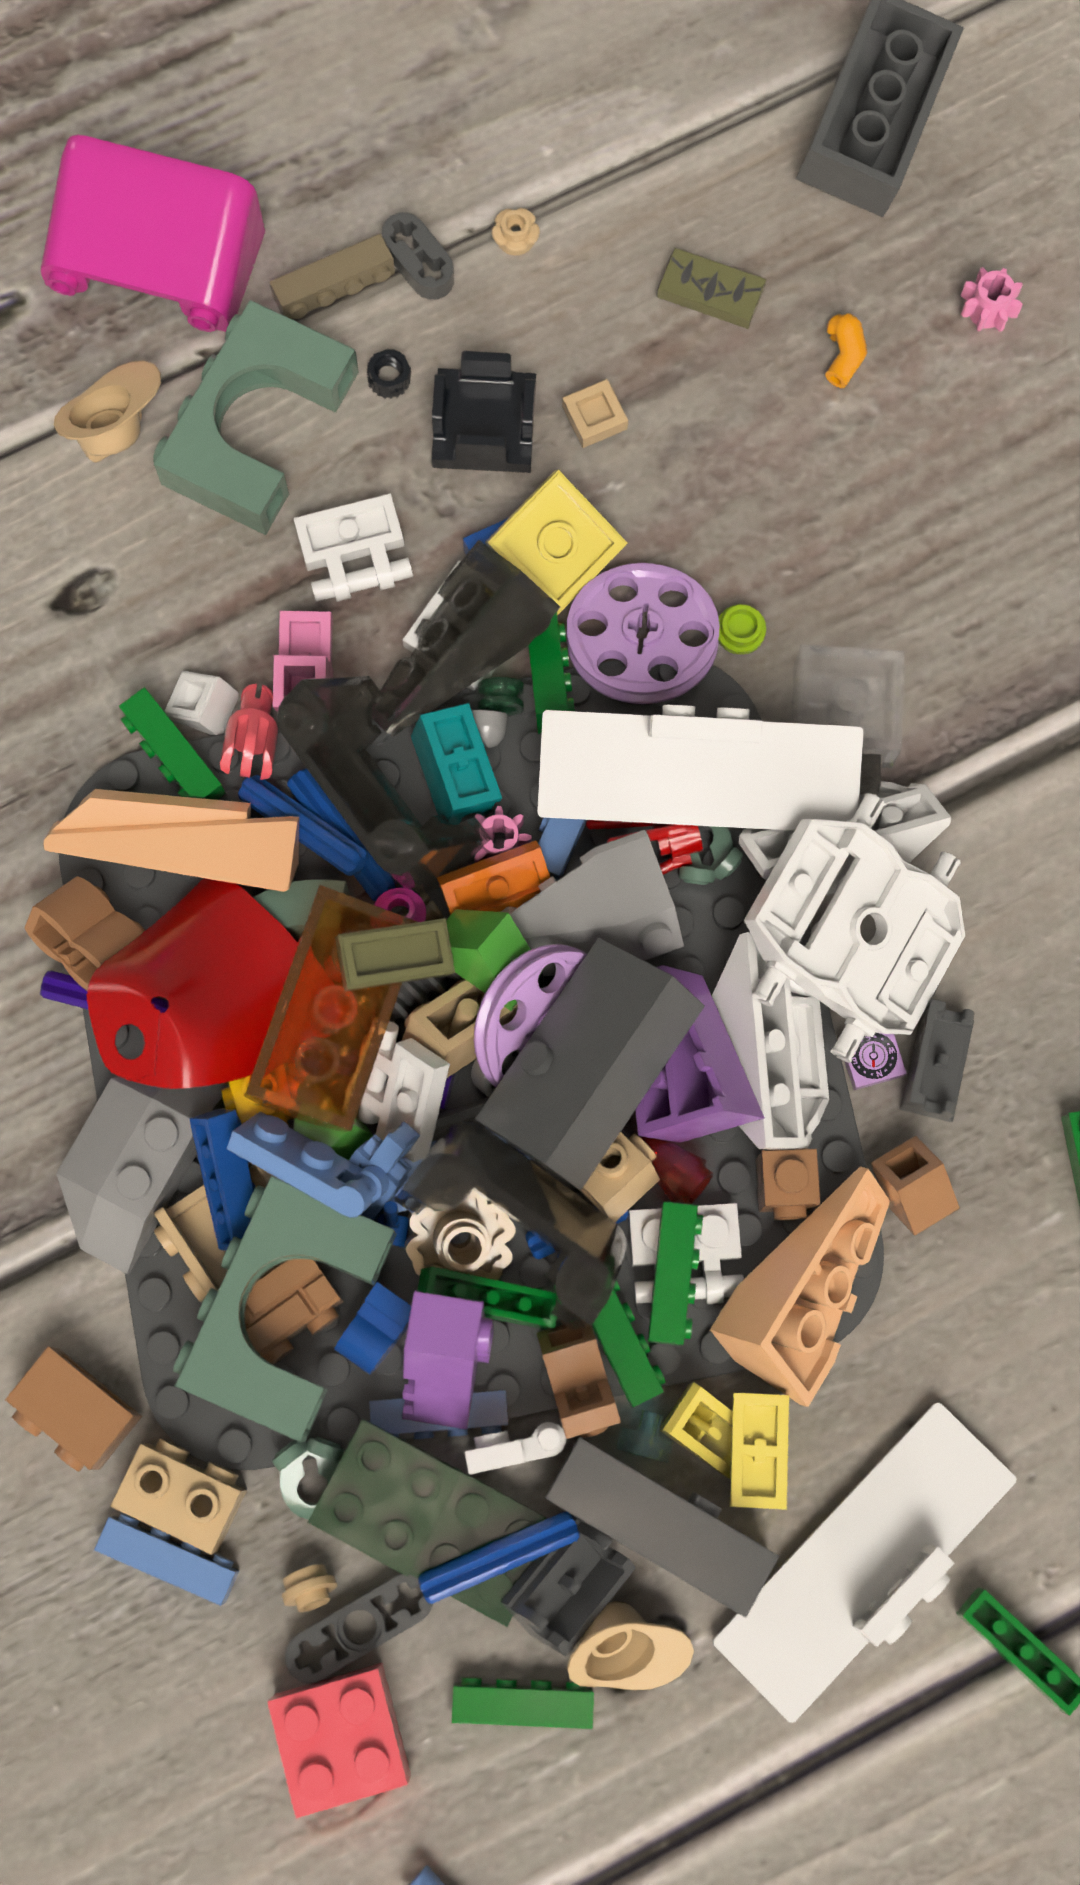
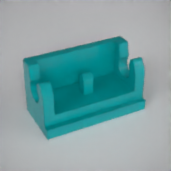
M469 703L420 715L411 734V739L442 829L456 827L464 816L471 813L480 814L483 817L489 814L494 804L501 801L502 795Z

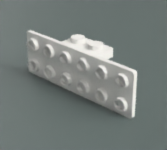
M663 705L662 715L546 710L542 716L537 812L540 817L792 831L796 830L801 819L848 822L849 819L853 818L859 807L863 729L856 726L749 720L750 709L717 708L716 718L695 717V706Z
M941 1403L932 1404L765 1582L748 1616L745 1618L736 1613L713 1638V1645L788 1722L794 1723L868 1642L876 1647L883 1640L889 1645L895 1642L912 1623V1619L907 1614L922 1598L929 1603L944 1590L951 1579L946 1572L954 1564L948 1556L1016 1483V1476Z

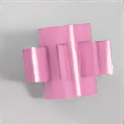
M981 268L976 278V283L966 281L962 290L961 297L968 300L965 302L961 312L962 317L970 316L972 322L977 325V331H981L983 328L994 327L999 332L1003 331L1008 317L1017 318L1023 304L1016 299L1023 286L1022 283H1014L1005 268L1001 271L990 272Z
M497 806L495 815L486 819L482 815L476 814L475 823L479 833L466 835L468 846L480 847V850L474 857L475 863L532 842L531 835L526 833L518 834L524 823L523 815L519 814L511 819L503 815L501 806ZM498 832L505 833L506 839L504 848L500 849L493 847L495 833Z

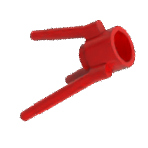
M603 820L586 821V827L591 830L653 826V829L645 830L650 841L656 840L660 856L671 855V858L659 864L663 875L676 868L692 865L690 854L703 851L698 825ZM629 833V834H625V835H622V836H617V837L609 838V839L607 840V843H609V842H611V841H614V840H617V839H620V838H623V837H625V836L634 834V833Z

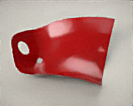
M203 878L183 899L146 931L104 961L91 977L86 995L95 1040L107 1069L111 1073L129 1081L168 1089L201 1087L245 1078L303 1052L357 1020L338 989L276 918L238 884ZM158 996L167 999L169 1003L168 1009L164 1013L160 1012L161 1010L156 1009L154 1003L151 1004V999ZM126 1024L138 1027L144 1037L143 1052L135 1059L123 1057L116 1047L115 1039L117 1032Z

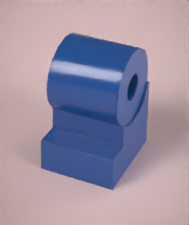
M377 1282L365 1298V1302L356 1313V1317L340 1337L334 1350L368 1375H371L408 1329L412 1306Z

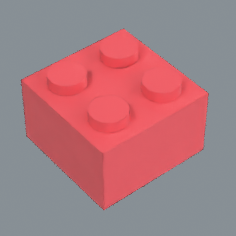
M382 1662L274 1694L267 1701L296 1818L408 1785L411 1772Z

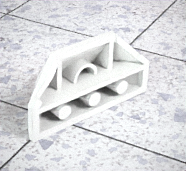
M860 780L859 806L866 793L876 795L886 803L871 829L892 844L901 858L907 863H910L950 825L951 816L926 784L910 783L909 787L886 781ZM746 828L739 835V844L761 877L767 880L795 831ZM851 854L847 856L826 895L836 893L839 880L846 875L855 859Z
M746 932L739 935L712 994L717 1010L765 1117L764 1119L740 1125L739 1127L758 1149H808L812 1140L811 1134L818 1126L829 1101L820 1001L792 980L787 979L775 998L773 1006L764 1005L758 999L753 998L752 993L767 970V962L763 960L751 933Z

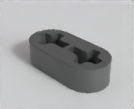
M407 212L390 216L382 227V237L394 259V266L421 297L429 300L445 297L454 285V267L449 254L417 216ZM400 232L405 237L412 235L414 250H411L403 240L396 242L395 235ZM425 262L433 272L441 270V278L435 280L431 275L424 278L422 263Z

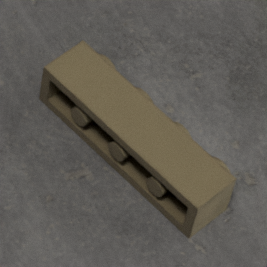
M380 233L270 281L272 296L281 315L290 319H299L304 317L309 311L320 306L327 307L331 305L336 299L348 294H357L368 285L386 281L391 275L395 274L394 259Z

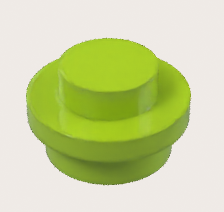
M742 604L733 605L725 609L719 616L718 642L728 652L738 655L749 654L757 650L763 643L766 635V623L761 613L755 608Z

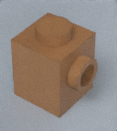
M917 1136L912 1137L871 1162L878 1183L890 1200L889 1209L914 1236L960 1209L944 1164Z
M817 1149L761 1151L756 1158L759 1212H774V1220L807 1218L806 1211L813 1210L820 1204Z

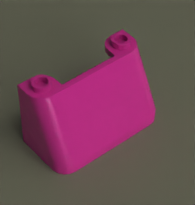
M72 135L67 139L61 156L42 258L41 275L46 286L66 296L85 292L90 284V279L177 301L184 315L188 317V323L194 328L205 332H213L215 330L226 332L234 315L238 314L265 234L257 192L254 186L247 180L230 172L89 136Z

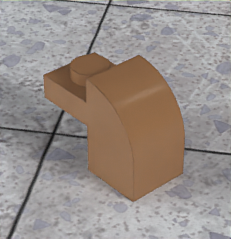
M589 1317L537 1332V1338L566 1439L578 1435L581 1437H592L604 1432L611 1425L621 1423Z

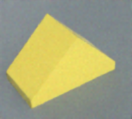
M694 1382L688 1384L659 1428V1431L730 1479L732 1411L701 1386Z

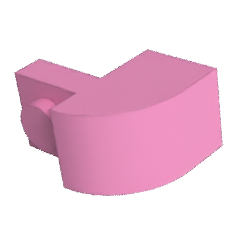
M280 611L279 655H274L273 708L277 712L329 713L333 691V615L331 612Z

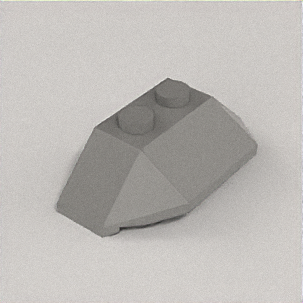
M119 1076L110 1079L56 1173L81 1250L128 1275L130 1274L159 1222L154 1212L161 1207L167 1208L197 1155L189 1118L216 1109H222L224 1101L221 1089L229 1087V1082L193 1088L168 1089L140 1084Z

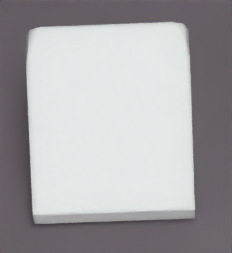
M182 670L164 712L174 722L209 735H222L239 699V693L218 676Z

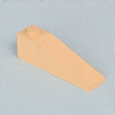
M859 1167L737 1285L710 1329L735 1362L805 1407H809L836 1361L841 1344L833 1341L843 1311L852 1314L858 1297L851 1294L859 1265H864L871 1259L890 1203L889 1198L868 1168Z

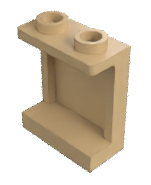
M249 1162L248 1167L251 1180L255 1187L260 1185L266 1188L271 1176L277 1178ZM202 1185L167 1209L161 1207L155 1211L154 1215L161 1225L153 1230L170 1257L179 1252L189 1267L190 1271L185 1273L183 1278L199 1302H203L211 1288L219 1291L228 1271L221 1267L226 1251L219 1250L205 1186Z

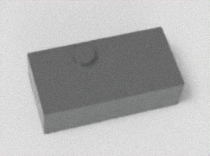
M870 0L796 179L880 217H884L901 187L964 27L905 0Z
M598 938L475 1120L521 1153L574 1187L582 1190L705 1005L672 975Z
M581 1438L576 1439L545 1495L547 1500L745 1618L748 1616L779 1558V1555L718 1520L717 1518L722 1508L695 1492H692L688 1501Z

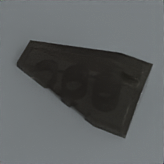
M480 540L446 578L438 592L444 601L432 621L422 619L414 633L419 639L412 655L402 658L395 664L367 711V714L391 737H394L416 722L420 715L431 712L525 649L535 637L541 635L548 628L552 617L560 609V606L527 575Z

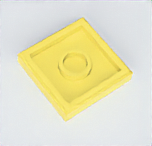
M555 470L485 542L550 611H557V615L628 544L559 470Z

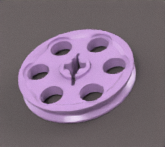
M653 563L622 565L596 576L575 597L567 618V648L572 664L578 674L588 685L603 695L633 704L664 702L691 690L711 669L718 650L719 617L709 594L697 581L685 573L671 567ZM624 585L633 588L637 595L630 601L620 602L614 600L609 593L613 588ZM672 590L681 592L686 596L687 600L681 606L669 607L664 605L659 598L663 593ZM647 612V628H649V632L643 640L642 654H638L639 638H637L639 627H642L643 613ZM588 619H596L603 622L607 628L600 635L588 636L579 630V625ZM695 629L704 633L708 639L700 646L691 647L681 642L679 636L687 630ZM618 659L626 665V669L620 675L607 676L599 671L598 666L604 660ZM667 664L677 671V675L670 681L662 682L653 679L649 671L655 665Z
M561 944L540 946L514 959L491 983L477 1013L474 1029V1048L482 1073L495 1088L504 1077L502 1063L505 1057L514 1050H519V1053L522 1051L587 954L575 947ZM555 963L556 973L553 981L548 986L539 988L538 979L541 970L546 965ZM516 1000L518 1009L515 1017L508 1024L501 1025L499 1016L502 1008L509 1001Z

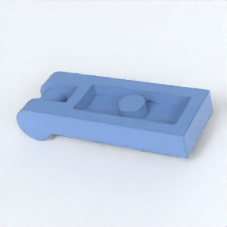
M261 1111L232 1131L227 1150L350 1218L361 1215L368 1209L371 1202L378 1200L389 1189V1178L380 1167L368 1165L365 1168H361L336 1154L327 1144L313 1141L289 1128L282 1119L266 1115Z

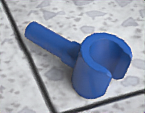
M388 1201L384 1205V1214H381L376 1222L394 1229L397 1235L392 1245L405 1248L409 1225L408 1217L399 1216L397 1204L393 1201Z

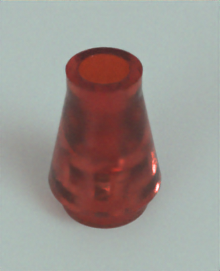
M642 1137L641 1139L656 1155L652 1164L660 1179L657 1184L672 1202L679 1200L682 1204H692L705 1190L714 1173L705 1167L707 1160L670 1141Z

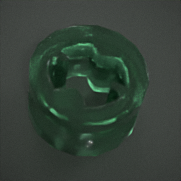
M494 677L484 679L478 683V692L484 696L483 699L478 701V710L506 713L507 716L517 715L524 711V701L518 698L519 695L524 693V683L522 681L508 677Z

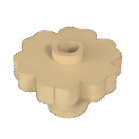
M453 1181L446 1185L442 1196L432 1192L425 1193L420 1198L418 1206L414 1207L408 1215L409 1225L414 1233L407 1238L405 1249L412 1260L414 1270L418 1276H420L422 1268L433 1266L498 1280L503 1269L512 1261V1253L506 1243L514 1237L516 1229L509 1217L507 1207L502 1200H487L484 1189L477 1183L465 1185L462 1182ZM469 1232L468 1239L464 1243L454 1244L451 1242V1239L458 1233Z

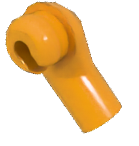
M850 313L834 315L827 325V333L831 334L830 338L832 341L838 342L840 353L825 373V376L832 385L838 388H845L867 356L862 323L856 316Z

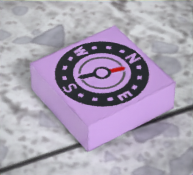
M875 1033L873 1037L864 1036L851 1063L845 1062L853 1090L901 1078L907 1074L894 1034Z

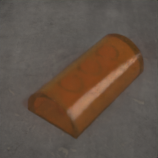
M318 886L244 1093L246 1098L263 1107L310 1124L343 1132H350L352 1130L402 983L344 992L335 937L338 934L418 923L417 921L325 886Z

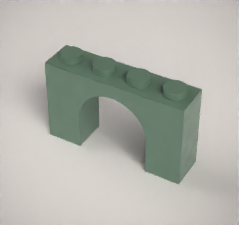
M249 300L242 314H236L231 319L226 330L224 345L218 355L213 354L208 358L202 371L201 384L194 396L188 395L182 402L177 416L178 423L169 437L164 436L159 441L154 452L153 462L161 485L266 535L289 496L285 475L235 450L224 441L220 435V429L225 413L242 395L267 387L291 391L336 413L359 371L355 349Z
M271 1176L266 1188L258 1185L254 1190L245 1211V1216L251 1218L248 1228L242 1239L235 1236L230 1242L221 1264L222 1268L228 1270L219 1291L211 1288L204 1298L197 1319L203 1321L204 1324L195 1343L187 1340L176 1359L173 1372L180 1375L175 1387L294 1440L305 1442L328 1389L271 1364L258 1353L248 1336L245 1322V1311L250 1292L256 1282L268 1270L280 1263L295 1259L318 1261L371 1285H375L397 1234L394 1229L359 1215L351 1218L344 1216L288 1183Z

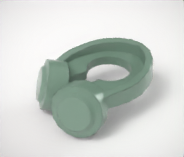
M708 826L713 833V842L709 849L714 862L711 866L704 865L698 852L690 854L692 865L679 868V879L686 883L707 885L708 883H713L715 878L722 880L724 877L730 876L737 869L742 861L743 853L737 847H733L728 827Z
M318 1436L316 1438L310 1437L307 1442L294 1440L275 1454L272 1463L280 1471L282 1498L289 1509L298 1517L309 1520L317 1503L305 1501L298 1492V1484L305 1476L303 1460L308 1455L314 1457L317 1462L318 1474L324 1476L329 1482L345 1451L341 1448L340 1444Z

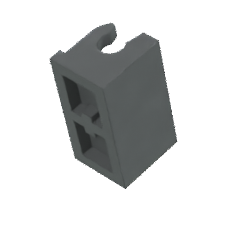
M935 999L929 1001L919 1019L900 1110L953 1122L974 1024V1011L964 1009L963 1012H954L946 1009V1002Z
M574 1515L572 1516L578 1527L580 1538L569 1545L535 1559L501 1600V1603L529 1635L565 1657L636 1569L629 1558L609 1547L613 1541L608 1536L583 1523Z

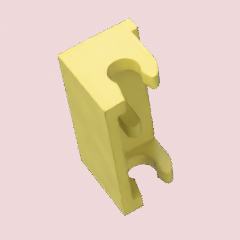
M733 1393L730 1507L787 1509L789 1395Z

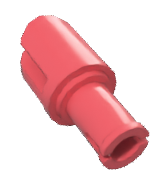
M251 684L246 686L241 693L240 710L232 714L227 722L220 768L224 773L229 774L232 756L234 755V749L243 753L240 776L250 778L253 755L263 753L260 780L270 778L273 771L278 725L271 716L273 692L267 686L262 685L261 696L256 698L257 684Z

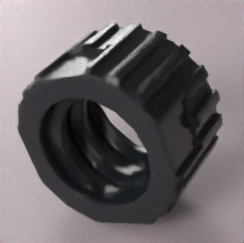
M393 349L373 354L367 365L369 388H372V392L376 393L377 396L392 399L393 397H399L400 394H404L411 382V367H409L406 356ZM384 366L394 367L400 373L396 379L391 381H384L378 377L380 369Z

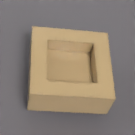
M608 379L562 398V407L582 448L628 429V419Z

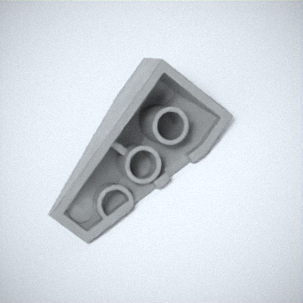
M645 830L593 848L580 857L582 864L558 881L552 876L540 884L538 887L541 892L520 907H506L501 911L510 914L530 949L551 944H561L575 947L588 954L597 939L600 938L645 961L684 947L675 905ZM550 963L543 968L544 977L555 975V963Z

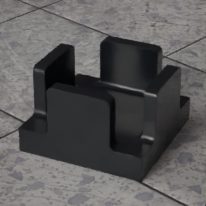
M476 351L462 352L461 369L438 368V374H435L432 406V468L531 473L536 373L513 372L511 354Z

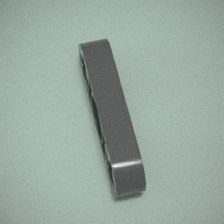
M400 1573L298 1633L289 1642L285 1652V1662L290 1674L295 1679L304 1683L319 1682L424 1620L433 1607V1604H429L424 1596L418 1601L419 1608L421 1609L418 1612L412 1614L408 1607H404L393 1613L390 1617L398 1625L390 1630L387 1629L383 1611L372 1601L373 1598L382 1595L384 1606L399 1597L400 1590L398 1585L406 1582L413 1589L419 1586L418 1579L410 1574L407 1577ZM365 1610L376 1621L377 1629L375 1636L366 1643H356L346 1635L345 1620L353 1611ZM333 1624L338 1643L349 1654L339 1658L337 1647L325 1653L320 1659L322 1669L315 1671L311 1664L301 1667L297 1660L303 1653L301 1642L308 1640L313 1647L320 1645L331 1637L324 1630V1627Z

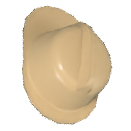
M131 361L114 368L81 395L61 407L54 417L53 426L62 437L77 440L86 457L92 462H99L110 455L126 450L136 442L140 435L141 409L156 395L161 384L160 371L155 364L147 361Z
M614 1601L609 1602L575 1644L573 1647L574 1652L569 1658L567 1671L570 1680L579 1686L649 1690L666 1685L681 1676L691 1664L694 1650L691 1639L682 1630L667 1625L647 1623L632 1606L625 1602Z

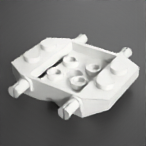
M871 793L864 795V799L855 815L848 822L801 819L744 919L763 960L767 962V970L752 993V997L758 999L760 1003L771 1007L786 979L792 980L846 1019L844 1022L846 1026L830 1052L848 1063H851L864 1036L873 1037L875 1033L912 1034L965 937L960 897L947 887L961 861L955 859L956 857L949 853L941 852L930 874L904 861L892 844L871 829L886 805L883 800H880L878 796ZM851 854L855 858L846 875L839 880L836 893L820 921L813 926L810 939L804 947L799 941L847 856ZM870 914L874 918L876 932L873 939L866 943L861 936L860 925L864 917Z

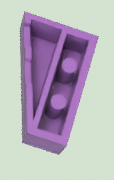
M664 965L658 966L657 968L675 977L705 1007L635 1109L638 1136L681 1143L764 1119L765 1117L704 977Z
M414 1291L404 1348L403 1378L409 1380L408 1385L404 1384L403 1399H405L402 1419L467 1430L478 1362L489 1363L494 1334L493 1319L485 1318L483 1302Z

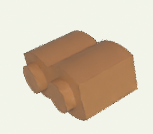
M78 876L35 904L24 927L33 942L48 956L63 963L71 977L86 991L95 970L104 961L119 952L145 931L138 922L115 911L108 896L101 888Z

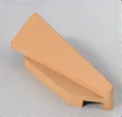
M94 789L71 813L61 821L58 820L53 824L44 839L43 847L45 851L276 891H287L291 886L299 864V817L251 819V803Z

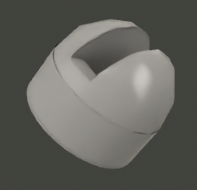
M472 710L484 747L492 748L497 746L504 739L507 727V714L497 711Z

